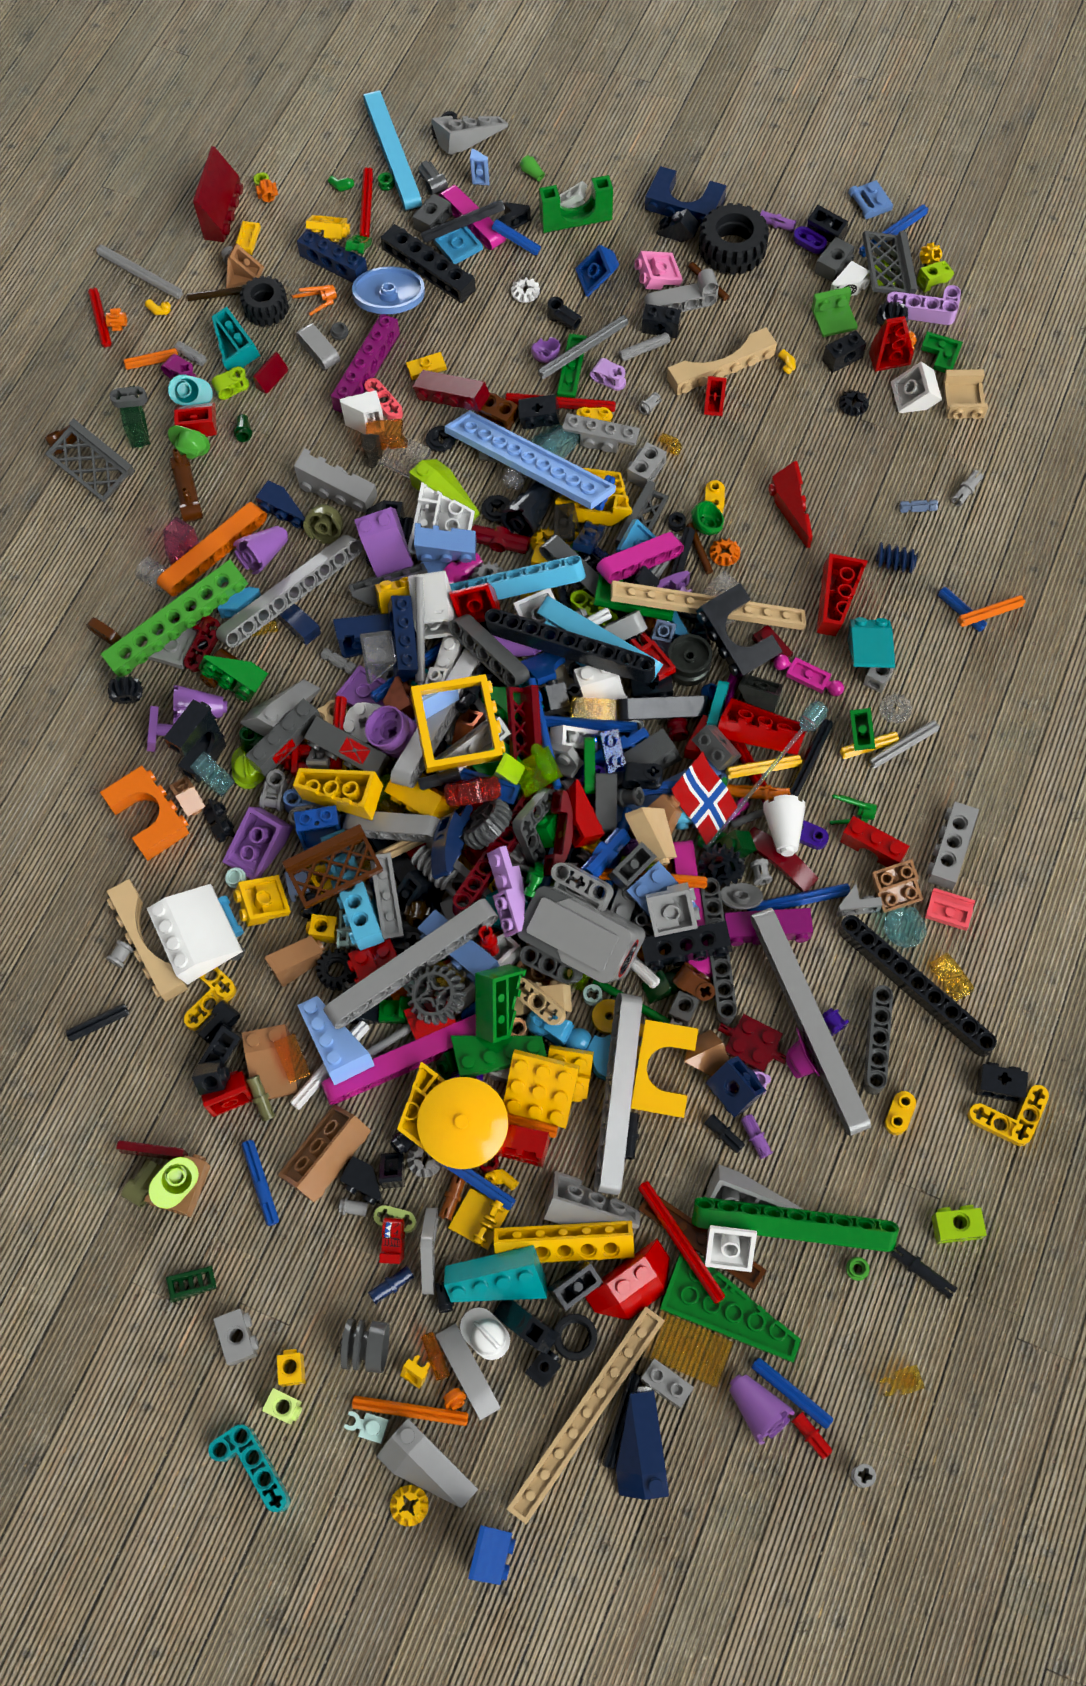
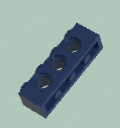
M308 229L297 240L301 257L352 283L358 276L368 271L366 258L354 252L346 251L344 247Z
M391 596L387 608L394 678L399 676L401 680H414L418 672L411 596Z

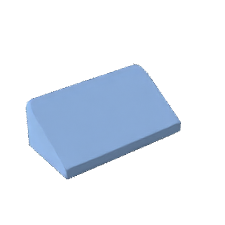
M471 149L472 184L489 186L488 157L475 149Z

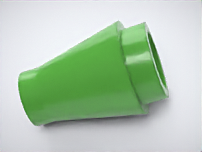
M527 155L521 160L520 167L524 173L533 177L538 182L544 178L545 173L533 156Z

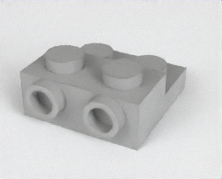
M688 882L667 886L666 891L646 895L655 937L698 928L697 920H700L698 907H693L692 901L696 900L694 887L689 888Z

